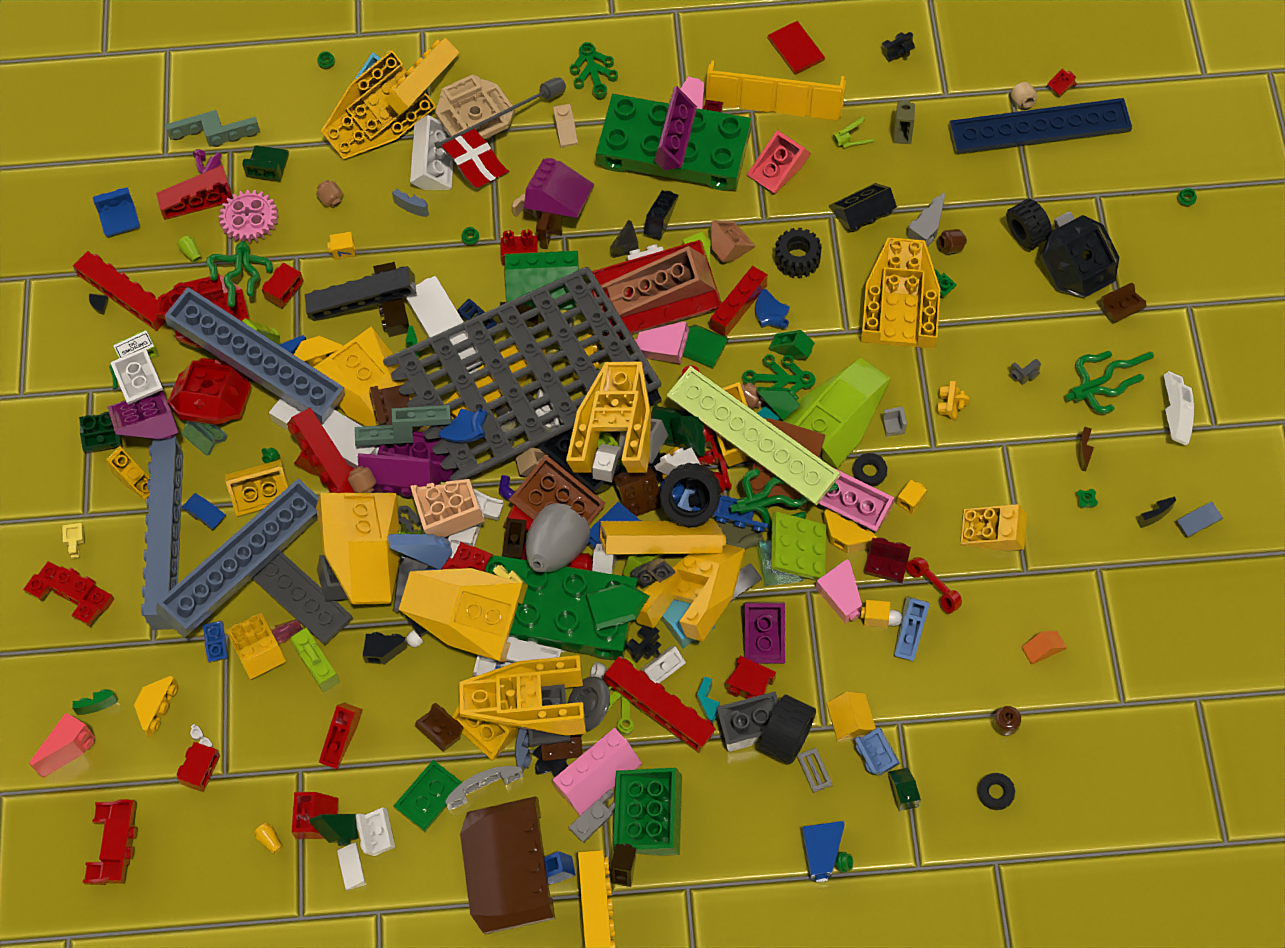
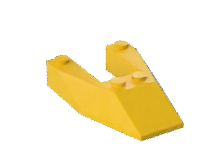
M605 362L576 413L566 459L574 473H592L600 431H627L621 461L628 473H647L650 458L651 410L642 362Z
M726 544L723 546L722 553L688 554L672 567L675 570V574L662 582L655 581L643 591L650 595V597L641 609L636 619L637 623L654 628L674 599L690 603V607L679 622L686 637L703 642L733 598L746 552L745 548Z
M580 655L518 661L459 682L460 716L504 726L564 736L586 734L583 702L542 706V687L560 684H564L565 688L583 686Z

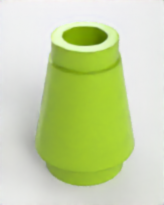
M189 235L182 237L177 243L179 250L192 263L200 261L202 256L194 238H191Z

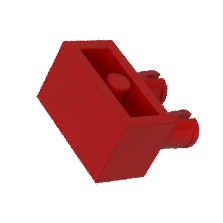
M526 229L522 230L521 236L514 237L513 231L509 230V234L507 231H504L503 237H500L502 266L505 265V254L538 252L537 235L533 236L530 229H527L528 233H526Z

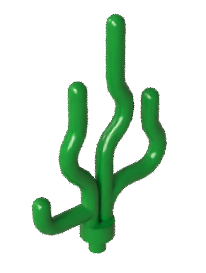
M241 241L236 245L234 255L211 254L206 259V265L210 269V278L213 281L218 278V269L214 261L235 262V269L228 272L224 277V284L228 288V306L231 308L235 306L236 295L235 285L231 279L241 274L242 264L246 271L252 275L247 282V295L249 297L254 295V285L260 278L259 272L250 262L265 265L268 273L273 271V264L269 259L250 255V246L245 241Z
M1105 351L1097 355L1087 354L1081 356L1076 362V368L1083 382L1081 385L1069 390V393L1065 395L1066 401L1073 400L1076 403L1086 398L1091 407L1100 414L1114 411V405L1100 406L1093 395L1099 393L1108 396L1121 395L1127 387L1143 381L1144 375L1138 374L1122 381L1119 387L1115 389L1099 385L1111 379L1114 369L1118 367H1133L1152 359L1154 353L1147 352L1130 360L1113 361L1108 365L1103 376L1091 381L1088 372L1084 368V363L1103 361L1110 358L1112 352Z
M753 469L746 472L742 479L746 497L737 499V504L730 505L732 513L740 511L741 514L749 511H758L761 513L764 523L769 524L772 531V520L765 506L781 502L791 507H800L809 500L804 496L794 500L784 495H774L766 498L776 484L787 485L778 477L771 478L761 492L754 494L750 480L759 476L760 471ZM834 483L828 492L837 490L838 484ZM799 512L791 516L805 519L806 513Z

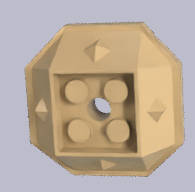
M470 75L442 88L435 114L438 121L451 137L512 107V104L496 83L480 79L476 75ZM515 109L475 128V130L484 139L490 138L492 135L509 127L515 114Z

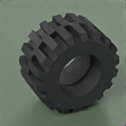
M1029 198L1007 210L1006 220L1008 227L1020 245L1026 249H1032L1047 240L1049 232L1052 231V226L1048 215L1039 203Z
M791 228L790 232L786 230L783 232V235L778 237L775 249V263L780 271H784L783 274L786 276L790 274L792 278L795 276L802 278L803 275L806 277L810 276V272L814 273L816 268L819 267L822 246L820 239L816 238L814 232L809 233L810 230L808 229L804 231L802 228H798V230ZM792 250H802L807 254L804 256H794L789 252Z

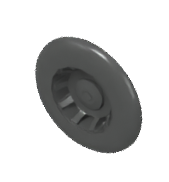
M594 676L583 679V686L574 687L568 699V704L583 702L586 731L592 730L600 724L607 713L610 702V693L606 682Z

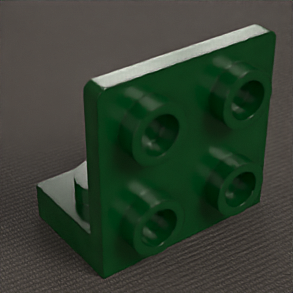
M255 145L251 158H244L242 163L246 176L281 181L289 151Z

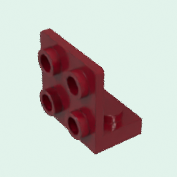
M881 537L872 538L864 574L902 584L911 547L901 542H889Z

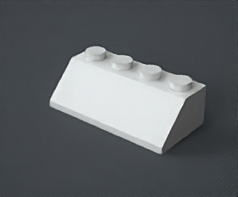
M429 115L417 121L414 125L410 183L423 190H450L452 188L453 160L442 148L437 149L434 144L450 136L441 123Z

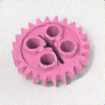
M247 189L246 194L239 191V196L233 194L234 199L227 198L228 204H222L224 209H220V225L229 238L233 236L234 241L240 238V241L247 239L248 243H251V239L258 242L259 236L264 239L265 233L270 235L269 229H275L274 224L278 223L277 207L273 199L270 200L269 195L264 196L262 191L257 194L256 190L250 193Z

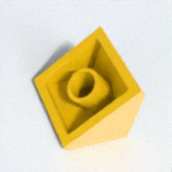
M847 691L826 704L837 742L867 735L876 729L866 694Z

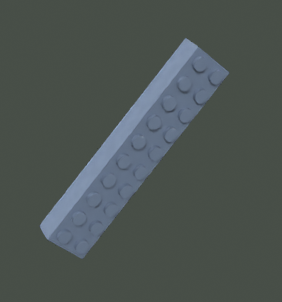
M189 287L186 288L165 314L167 325L301 411L311 407L322 425L345 396L343 386Z
M176 436L168 439L152 438V445H149L151 462L148 463V470L151 477L147 481L150 497L146 499L149 514H146L148 532H145L147 550H144L146 568H143L145 586H142L144 604L141 605V614L146 618V623H149L152 630L174 629L156 612L157 602L178 584L184 453Z
M298 478L157 602L156 612L185 638L318 519L316 505L319 497Z

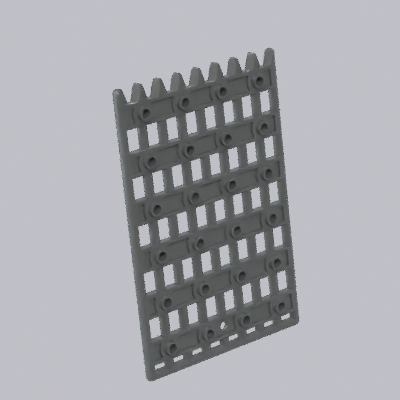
M584 267L388 356L383 360L386 366L399 365L391 373L393 380L407 379L399 388L400 394L415 393V396L407 403L408 408L450 405L451 410L464 404L468 411L474 413L479 408L487 411L486 420L483 424V430L485 431L483 438L486 442L469 449L466 442H452L440 438L439 432L449 424L432 425L424 432L426 439H441L432 448L434 454L449 453V456L441 462L442 469H458L450 477V481L464 480L572 429L575 423L577 407L581 405L586 395L572 401L568 392L583 386L588 393L601 369L596 370L593 362L607 356L611 362H635L637 360L642 362L644 375H648L652 381L650 384L646 381L647 393L662 385L589 267ZM586 275L590 283L586 284L582 276ZM564 285L568 293L553 299L549 291ZM595 289L599 297L595 298L591 290ZM572 299L577 307L561 313L558 305ZM531 300L535 308L520 314L516 306ZM603 303L608 311L603 312L599 304ZM581 313L585 321L570 327L566 320ZM539 314L544 322L528 328L524 321ZM498 315L502 323L486 329L483 321ZM612 317L616 325L612 326L608 318ZM590 327L594 335L579 342L575 334ZM548 328L552 336L537 343L533 335ZM506 329L510 338L495 344L491 336ZM465 331L468 339L453 345L449 337ZM620 331L625 338L622 341L617 334ZM603 332H608L609 335H608V336H603L602 333H603ZM599 342L603 350L588 356L583 348ZM557 343L561 351L545 357L541 349ZM515 344L519 352L503 358L499 350ZM473 345L477 353L461 360L457 351ZM431 346L435 354L419 360L415 352ZM630 346L634 354L630 355L626 347ZM565 357L570 365L554 371L550 364ZM523 358L527 366L512 373L508 365ZM481 359L485 367L470 374L466 366ZM439 360L443 368L427 375L423 367ZM574 371L578 380L563 386L559 378ZM532 372L536 381L520 387L516 379ZM490 374L494 382L478 389L474 380ZM448 375L452 383L435 389L432 381ZM541 387L545 395L529 402L525 394ZM498 388L502 397L486 403L482 395ZM456 389L460 397L444 404L440 396ZM550 402L554 410L538 417L534 408ZM507 403L511 411L495 418L491 410ZM450 415L451 423H452L456 418L452 419V417H451V415ZM558 416L563 425L547 432L543 423ZM516 418L520 426L504 433L500 424ZM524 432L529 441L513 448L508 439ZM490 448L494 457L478 464L474 455Z

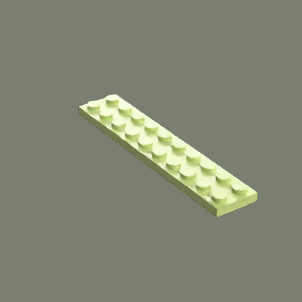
M691 366L667 394L670 400L692 416L699 417V420L815 505L820 502L840 477V473Z

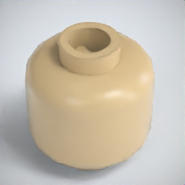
M1021 82L1013 88L1011 97L1019 108H1030L1037 100V92L1030 83Z

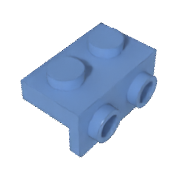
M881 728L875 729L862 738L859 736L855 738L857 742L856 749L860 755H864L867 761L865 765L870 773L881 776L900 764Z

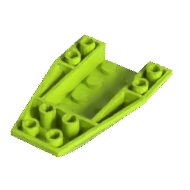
M859 358L798 400L800 406L781 421L825 434L821 450L823 451L822 459L838 469L860 444L891 378L864 359Z

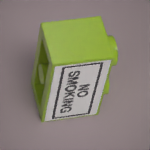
M147 330L137 332L134 336L120 340L112 345L118 358L146 348L151 359L159 356Z

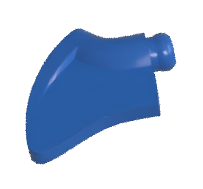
M763 289L756 301V318L761 327L770 325L777 328L781 327L782 329L788 327L789 321L785 318L790 310V306L780 303L768 290Z
M479 408L474 413L460 409L456 419L439 432L440 438L452 442H471L484 437L483 424L486 420L487 411Z

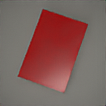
M798 21L768 34V40L794 75L825 60V56Z

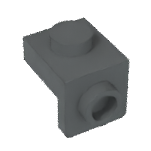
M1035 359L1022 369L1014 362L1011 364L1010 375L1015 381L1023 385L1030 379L1034 380L1040 374L1041 363Z

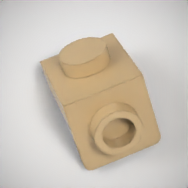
M525 194L516 198L512 204L513 215L516 217L522 210L535 218L541 215V211L524 208Z

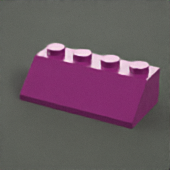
M678 86L674 87L669 101L654 159L663 170L682 167L697 106Z
M413 431V443L381 444L377 455L430 459L441 475L442 481H450V477L457 471V468L442 469L441 462L449 456V453L434 454L432 448L441 439H426L423 432Z
M358 453V467L361 465L369 467L377 480L373 486L374 491L371 493H396L410 497L413 495L411 485H417L418 487L427 486L429 483L440 485L441 475L430 459Z

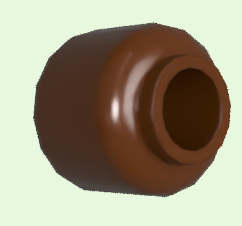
M959 229L945 230L938 238L939 248L946 254L961 252L967 243L966 236Z
M1011 706L1000 708L993 720L996 731L1005 736L1015 734L1021 724L1019 711Z

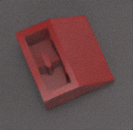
M294 792L292 834L295 839H325L310 824L309 819L321 814H338L339 798L318 792Z

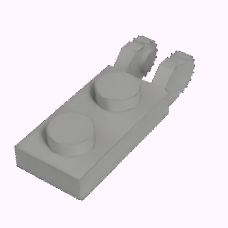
M611 789L569 826V830L582 843H585L613 816L615 801L609 809L604 805L614 794Z

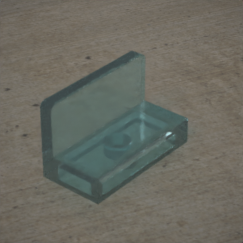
M187 421L182 431V435L206 456L211 454L216 443L224 442L228 436L216 425Z

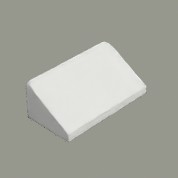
M670 646L658 658H654L642 667L641 671L645 672L654 683H660L683 666L686 661L675 646Z
M356 842L337 850L345 889L350 890L365 886V876Z

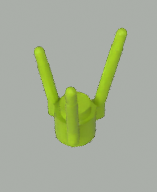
M861 117L846 128L833 134L834 142L838 147L842 145L845 149L849 146L874 142V139L849 142L851 136L848 131L864 122L865 117Z

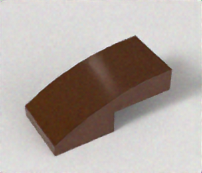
M1084 426L1079 443V462L1082 471L1086 472L1094 447L1087 445L1092 429Z

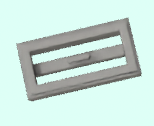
M816 748L797 755L813 794L818 790H824L826 787H832V782ZM812 754L814 755L816 762L821 770V773L825 779V783H822L820 779V776L810 756ZM804 757H806V759H807V761H808V763H809V766H810V768H811V770H812V772H813V775H814V777H815V779H816V781H817V784H818L817 786H815V783H814V781H813V779H812V777H811V774H810V772H809V770H808V768H807V765H806V763H805V761H804V759H803Z

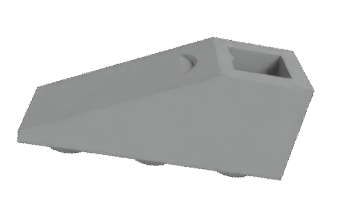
M945 193L935 197L928 209L925 208L920 213L919 218L910 223L908 227L909 239L925 240L927 247L934 241L938 232Z

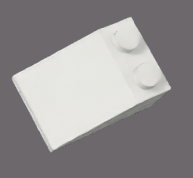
M146 348L110 362L128 405L163 390Z

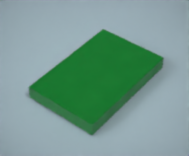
M432 760L393 807L422 831L426 832L447 807L445 801L448 796L463 782L435 760Z

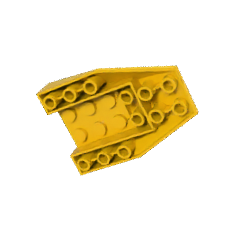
M393 50L388 51L350 83L321 129L322 134L343 159L398 139L414 126L417 121L437 107L424 92L400 115L384 100L389 95L387 91L394 84L398 85L396 81L403 75L407 76L405 74L406 69L402 66L403 63Z
M888 237L866 282L861 342L936 348L940 286L925 240Z
M372 326L313 367L344 387L345 396L337 406L348 418L362 426H377L369 396L370 387L378 386V389L403 385L407 381V379L393 380L391 378V373L399 365H384V358L393 355V353ZM415 393L409 394L410 400L415 396ZM413 426V431L418 430L422 426Z
M320 493L316 510L323 553L350 603L390 604L399 565L398 561L401 555L400 552L390 548L387 538L389 534H400L396 493Z
M472 568L410 571L399 610L449 646L505 662L511 644L507 640L518 603L523 604L528 585Z

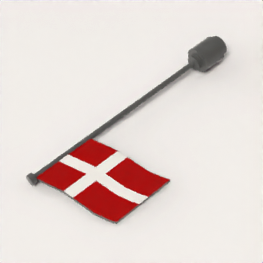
M554 77L540 85V93L441 142H435V147L437 149L442 148L452 158L464 178L474 188H478L509 172V170L499 161L489 144L475 128L540 96L550 100L562 94L566 89V84L562 78Z

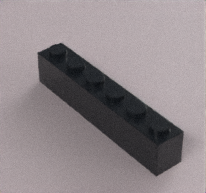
M402 266L395 270L383 271L377 275L365 276L359 280L347 281L337 286L332 285L322 290H314L311 293L305 294L306 313L313 321L417 294L415 274L408 266Z

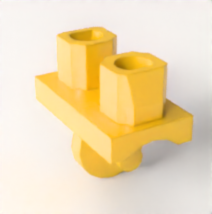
M950 381V386L940 387L941 399H948V402H939L938 412L940 415H949L951 420H957L958 409L963 410L964 406L970 403V398L965 395L966 392L960 391L956 387V381Z

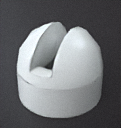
M890 610L888 626H897L901 623L902 615L899 611Z
M415 630L411 631L406 639L411 647H417L424 642Z
M595 662L591 668L590 675L591 677L594 676L602 679L607 668L605 665Z

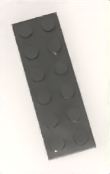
M282 552L251 578L305 628L307 627L309 632L324 646L353 619L352 615L335 600L325 601L322 588Z

